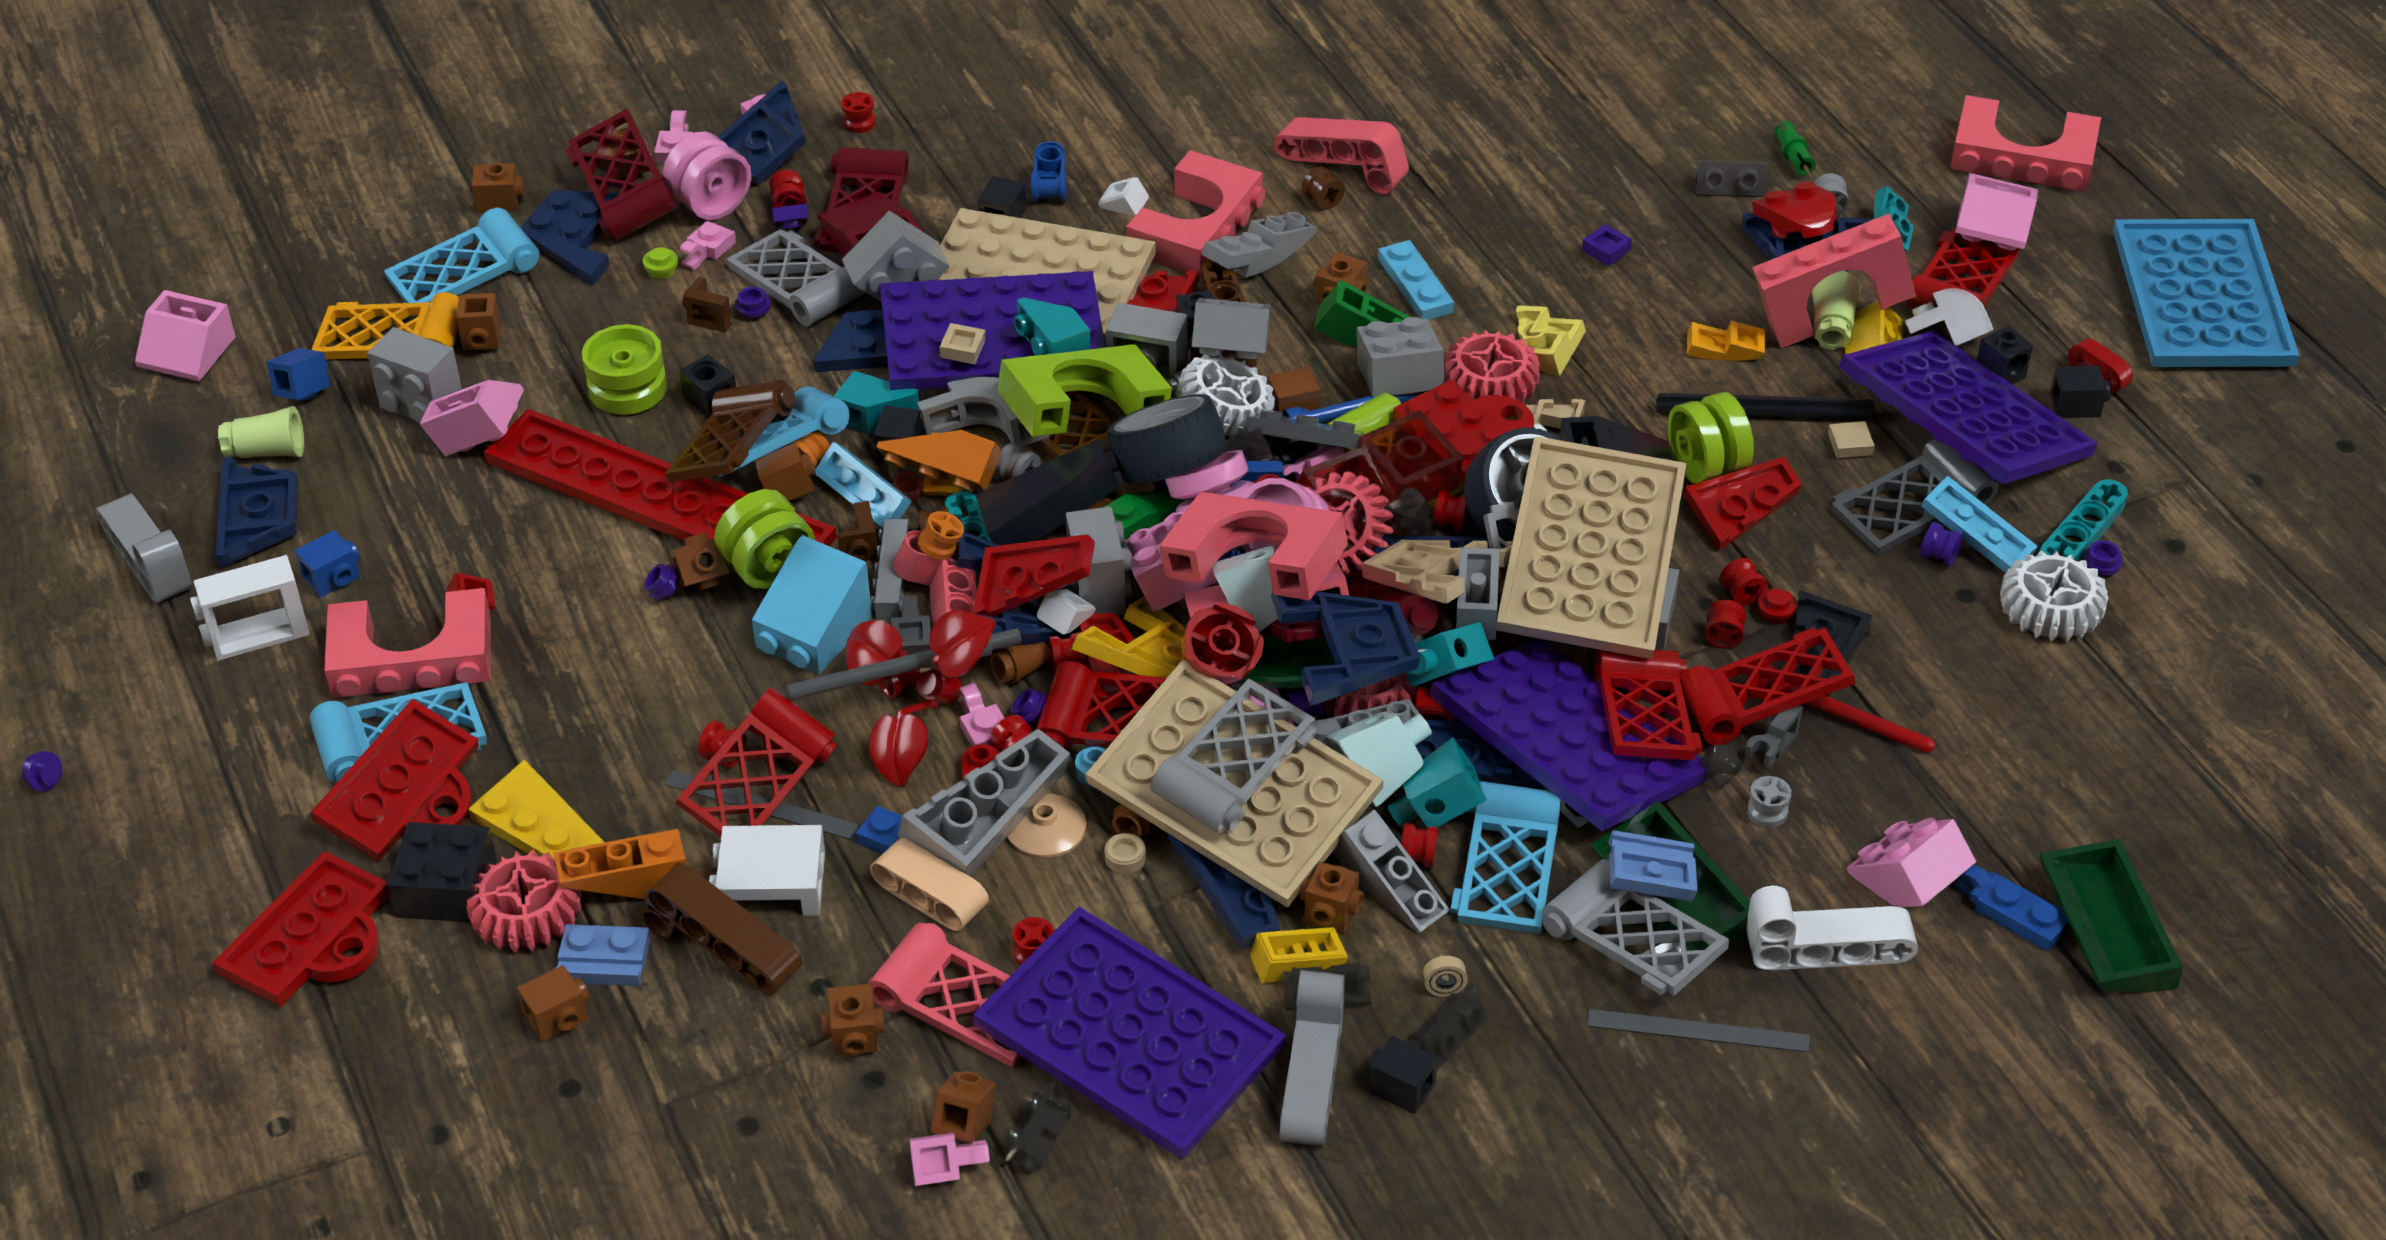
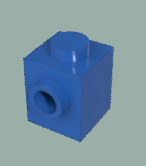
M297 348L266 361L273 396L293 400H308L316 397L318 391L330 387L328 365L324 352Z
M336 530L294 550L301 577L320 598L361 577L357 561L361 558L356 546L351 540L345 541Z

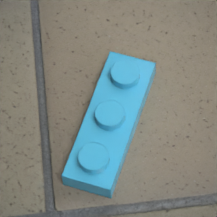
M1410 240L1378 248L1379 262L1419 318H1427L1429 320L1454 313V301Z
M836 442L831 444L815 469L818 477L853 505L857 502L869 501L873 521L882 528H884L885 519H901L912 502L864 462Z
M1949 476L1924 499L1921 507L1950 530L1963 532L1964 541L2005 573L2011 568L2015 560H2023L2026 554L2033 555L2038 547Z

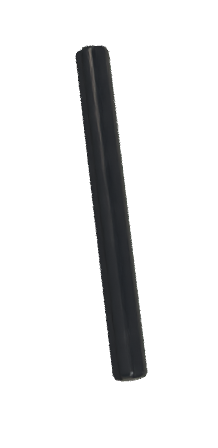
M1659 393L1656 398V411L1658 414H1669L1676 405L1689 401L1700 402L1704 397L1713 394ZM1732 395L1740 403L1747 417L1872 420L1875 415V402L1872 399Z

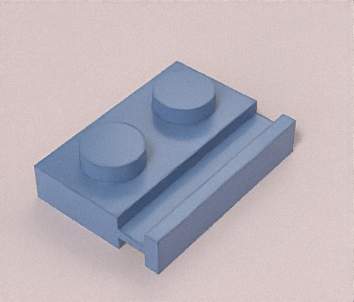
M1613 830L1608 841L1609 846H1611L1609 854L1611 888L1693 901L1697 893L1695 858H1693L1695 848L1693 843Z
M565 924V931L558 953L557 967L564 965L573 979L580 977L584 984L641 986V974L645 968L651 941L650 930L645 927Z

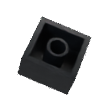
M408 822L387 884L396 918L471 923L466 906L468 905L467 900L475 896L474 885L479 884L478 874H484L485 864L496 865L497 862L490 827Z

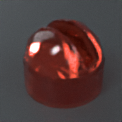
M902 471L894 477L893 486L912 501L911 503H914L922 494L923 480L920 475L913 471Z

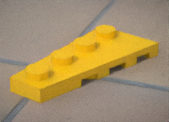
M525 760L468 808L470 820L482 827H490L492 833L527 854L534 849L538 857L550 852L554 858L553 852L605 843Z

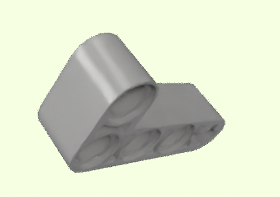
M132 493L95 508L96 515L104 532L154 603L157 604L192 588L184 555L176 537L169 529L160 532Z
M1305 970L1300 972L1296 1026L1280 1123L1279 1140L1282 1142L1317 1146L1325 1145L1342 1031L1345 975Z

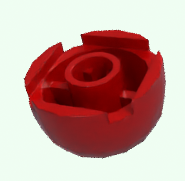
M1218 603L1214 604L1211 608L1200 609L1194 613L1184 629L1181 652L1183 660L1187 661L1195 671L1209 678H1215L1225 685H1233L1246 678L1258 663L1263 651L1262 634L1261 636L1259 635V631L1255 627L1256 621L1249 613L1238 606Z

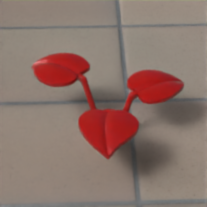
M952 610L943 614L934 624L929 638L930 648L936 654L932 659V663L937 669H928L925 672L917 670L904 672L917 679V690L926 701L900 709L897 713V718L887 715L880 717L872 729L869 740L870 754L875 766L893 784L900 787L906 786L910 775L921 762L927 749L928 731L924 722L919 717L908 714L927 708L936 709L938 703L951 705L959 699L961 695L959 688L962 687V684L958 677L966 674L982 655L996 624L994 619L963 610ZM878 620L865 621L855 626L850 632L846 644V664L848 670L896 658L903 646V640L896 628ZM886 677L860 684L867 686L877 685L884 681Z

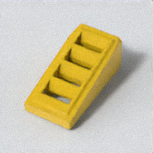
M1334 927L1256 933L1250 952L1251 961L1262 984L1298 977L1301 970L1316 972L1347 963L1348 955ZM1323 944L1326 951H1320L1318 945ZM1306 948L1308 953H1304L1303 949Z

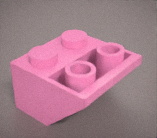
M1970 173L1959 209L1955 233H1959L1964 239L1973 242H1980L1982 239L1996 242L1998 247L2006 250L2025 249L2037 201L2038 189Z
M164 290L145 313L135 359L136 366L200 381L236 337L227 304Z
M486 380L430 401L420 426L445 456L458 451L467 452L475 445L486 441H497L506 434L507 426L513 413L518 408L517 404L524 388L520 384Z
M1181 511L1172 513L1163 522L1149 529L1143 528L1134 532L1124 543V547L1129 549L1134 577L1153 612L1183 599L1184 593L1204 589L1218 582L1213 568L1202 583L1166 578L1160 544L1184 514Z
M1931 817L1914 824L1900 821L1891 825L1884 831L1886 836L1883 839L1862 848L1858 852L1859 858L1846 869L1850 876L1889 904L1903 908L1924 906L1976 863V860L1954 819L1935 821Z

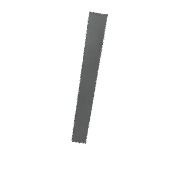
M672 770L664 784L685 790L696 776ZM737 788L721 789L723 802L733 805H745L743 790ZM714 789L695 792V794L715 799ZM751 793L752 804L770 803L772 800L771 798ZM784 802L771 815L800 825H822L824 832L851 839L859 825Z
M1589 1009L1588 1026L1805 1052H1809L1810 1034Z

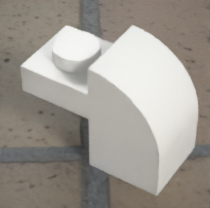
M1957 288L1943 289L1933 293L1938 307L1934 308L1932 302L1913 309L1914 317L1905 320L1910 334L1944 320L1955 346L1994 330L1981 301L1970 292Z

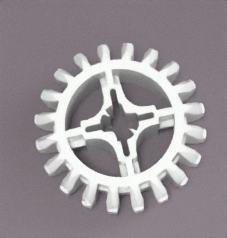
M1205 354L1201 358L1194 357L1186 369H1183L1177 385L1176 395L1178 397L1194 394L1209 395L1217 409L1224 435H1227L1233 441L1238 436L1247 440L1251 434L1257 435L1258 433L1247 432L1249 417L1260 414V409L1272 410L1274 407L1273 387L1266 384L1267 377L1258 375L1256 367L1250 368L1245 365V360L1242 362L1236 361L1233 355H1230L1228 358H1224L1222 355H1214L1212 357Z
M2040 550L2036 557L2026 554L2023 560L2014 561V564L2004 575L2000 590V601L2002 602L2003 613L2009 615L2010 623L2020 624L2021 632L2030 630L2034 632L2035 639L2040 635L2048 636L2051 642L2055 637H2061L2065 642H2068L2072 635L2082 639L2086 632L2094 631L2105 615L2108 591L2105 587V579L2098 576V569L2087 568L2086 560L2077 562L2073 560L2072 554L2068 557L2059 556L2057 551L2053 555H2046Z

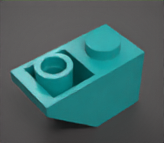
M1024 297L1017 300V316L1014 317L1015 328L1021 337L1024 336L1031 344L1035 356L1090 349V329L1073 308Z
M857 371L851 373L834 395V397L843 401L849 409L850 416L846 428L865 434L875 432L884 406L918 409L917 402H919L918 390L913 388L890 390L889 381Z

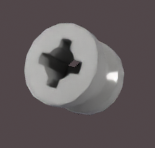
M1831 173L1818 177L1814 181L1816 186L1834 193L1837 216L1843 214L1849 205L1846 181L1843 177Z
M1009 443L1002 448L1001 456L995 468V474L1002 479L1013 478L1040 466V457L1030 451L1024 453L1021 446Z
M1764 776L1756 779L1750 789V800L1747 808L1749 819L1754 824L1765 828H1774L1784 824L1788 817V804L1791 800L1792 791L1790 786L1784 780L1774 776Z

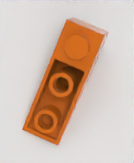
M963 430L881 441L876 446L885 456L884 461L901 469H905L907 464L919 468L918 473L926 478L939 481L942 476L953 480L952 485L970 493H973L974 489L984 491L988 488L1002 453L996 442Z
M679 829L553 852L560 887L640 899L646 898L648 890L675 863L681 862L686 864Z

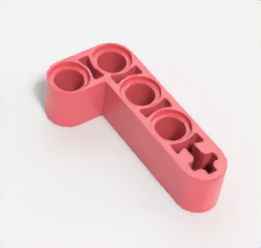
M1297 117L1291 120L1273 141L1275 151L1285 160L1362 165L1368 186L1374 192L1382 195L1389 194L1409 171L1401 136L1398 130L1387 122Z
M913 530L905 535L892 566L895 573L902 579L929 585L932 628L936 621L949 611L963 610L973 613L977 594L975 570L956 567L955 552L951 558L946 560H937L927 556L918 545V538L922 531Z

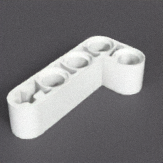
M1780 886L1763 887L1757 890L1750 899L1746 930L1754 964L1762 970L1896 964L1912 959L1918 952V944L1909 912L1902 907L1888 906L1793 912L1789 894L1785 888Z

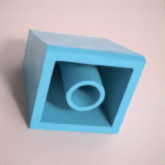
M802 535L795 543L752 618L755 646L767 654H773L793 663L799 668H805L820 675L846 646L852 629L872 618L867 563Z

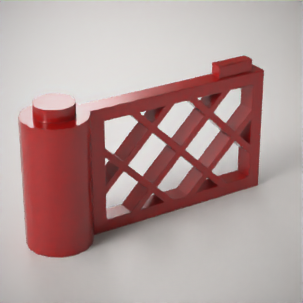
M1953 228L1951 232L1945 230L1937 242V246L1940 247L1923 273L1921 275L1917 274L1912 280L1916 296L1906 300V307L1915 309L1932 302L1934 308H1936L1938 304L1933 293L1943 289L1957 288L1968 291L1976 296L1985 308L2018 258L2020 248L2006 250L1998 247L1996 242L1984 239L1980 242L1966 240L1961 234L1955 233L1956 228ZM1956 242H1960L1971 247L1960 248L1956 244ZM1990 254H1998L2004 257L1992 258ZM1979 256L1981 260L1971 262L1968 257ZM1957 259L1959 262L1958 264L1948 265L1946 261ZM1990 270L1992 274L1981 275L1979 271ZM1968 273L1970 277L1959 279L1956 274ZM1942 276L1947 278L1946 281L1934 279V277ZM1979 287L1983 293L1981 294L1967 288Z
M1814 627L1793 635L1794 639L1715 670L1700 665L1686 670L1680 676L1684 700L1705 740L1712 745L1727 744L1739 735L1743 726L1856 684L1854 674L1826 628L1817 630ZM1823 644L1825 647L1820 656L1804 654L1807 649ZM1778 660L1787 662L1783 670L1767 668L1770 663ZM1797 664L1813 666L1808 675L1793 673ZM1823 669L1839 671L1841 673L1829 679L1819 678ZM1741 674L1750 676L1745 685L1732 683L1728 680ZM1760 678L1775 681L1770 690L1755 687ZM1786 683L1801 685L1800 689L1795 692H1781ZM1749 697L1764 700L1761 705L1745 710L1743 707Z
M1655 649L1653 659L1596 650L1594 679L1597 683H1600L1613 755L1694 760L1695 754H1701L1702 744L1700 735L1691 731L1680 682V676L1686 671V660L1680 659L1678 651ZM1612 687L1626 688L1631 692L1624 695ZM1653 690L1671 691V694L1664 698ZM1642 698L1653 706L1647 709L1635 701ZM1626 709L1634 714L1635 717L1630 720L1618 712ZM1664 711L1674 717L1675 720L1668 722L1658 716V714ZM1647 722L1657 728L1658 731L1651 733L1641 727V725ZM1629 733L1641 741H1622V737ZM1670 736L1682 745L1669 744L1663 739Z
M1061 662L1056 668L1036 730H1041L1064 749L1071 748L1073 744L1109 747L1121 733V730L1127 726L1144 706L1142 704L1138 707L1132 696L1143 689H1153L1156 692L1167 678L1092 671L1087 666L1077 662ZM1101 685L1117 686L1120 692L1102 703L1097 698ZM1127 700L1134 710L1114 722L1108 711ZM1101 715L1110 724L1097 733L1086 732L1088 723Z
M770 687L755 704L750 714L681 793L675 804L720 837L722 835V826H727L726 815L747 813L749 826H763L809 769L818 761L824 765L838 747L833 742L836 733L776 689ZM748 730L752 731L763 740L764 750L744 752L741 738ZM735 746L736 752L729 753ZM787 757L799 766L792 775L776 776L773 758ZM766 759L769 776L748 778L745 760ZM738 761L741 778L720 780L717 766L721 762ZM710 775H712V781H705ZM778 784H785L779 791ZM770 785L773 797L771 802L752 804L750 787ZM742 787L745 805L724 806L721 789ZM714 789L717 807L702 808L690 798L696 791ZM761 812L755 820L754 813Z

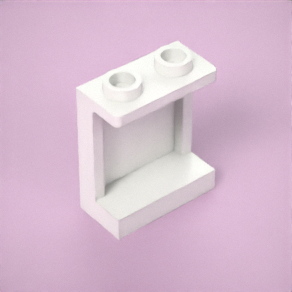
M822 825L722 826L721 843H714L713 865L714 868H718L717 875H710L709 882L733 900H801L803 916L820 915L825 863Z

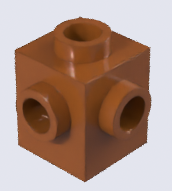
M1336 252L1324 268L1320 267L1315 275L1314 287L1317 288L1316 303L1321 304L1340 279L1366 293L1368 262Z
M706 532L685 538L686 546L669 551L673 566L678 570L677 578L679 579L680 588L697 583L699 590L722 584L720 576L729 574L727 566L732 565L718 550L714 538L708 539ZM700 555H702V556H704V557L706 558V560H707V565H706V567H702V566L700 565V563H699V556H700Z
M1319 861L1313 876H1309L1304 880L1300 891V900L1305 901L1304 924L1316 928L1334 927L1337 934L1344 935L1353 915L1357 916L1363 903L1364 892L1359 891V873L1342 866H1334Z
M862 984L828 988L830 1013H821L824 1039H832L834 1056L860 1055L862 1053L878 1051L876 1034L885 1033L883 1008H874L872 985Z

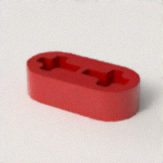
M2091 338L2082 340L2068 351V359L2072 367H2100L2103 379L2109 382L2110 394L2119 392L2133 381V373L2129 364Z

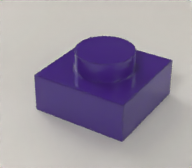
M807 204L772 208L774 226L781 225L782 230L802 228V222L808 221L809 218Z
M1604 224L1583 239L1582 251L1609 266L1631 250L1632 239Z

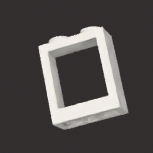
M287 555L193 580L198 595L190 598L197 620L205 618L206 623L199 625L205 648L214 647L217 661L310 635ZM280 589L285 607L217 626L212 607Z

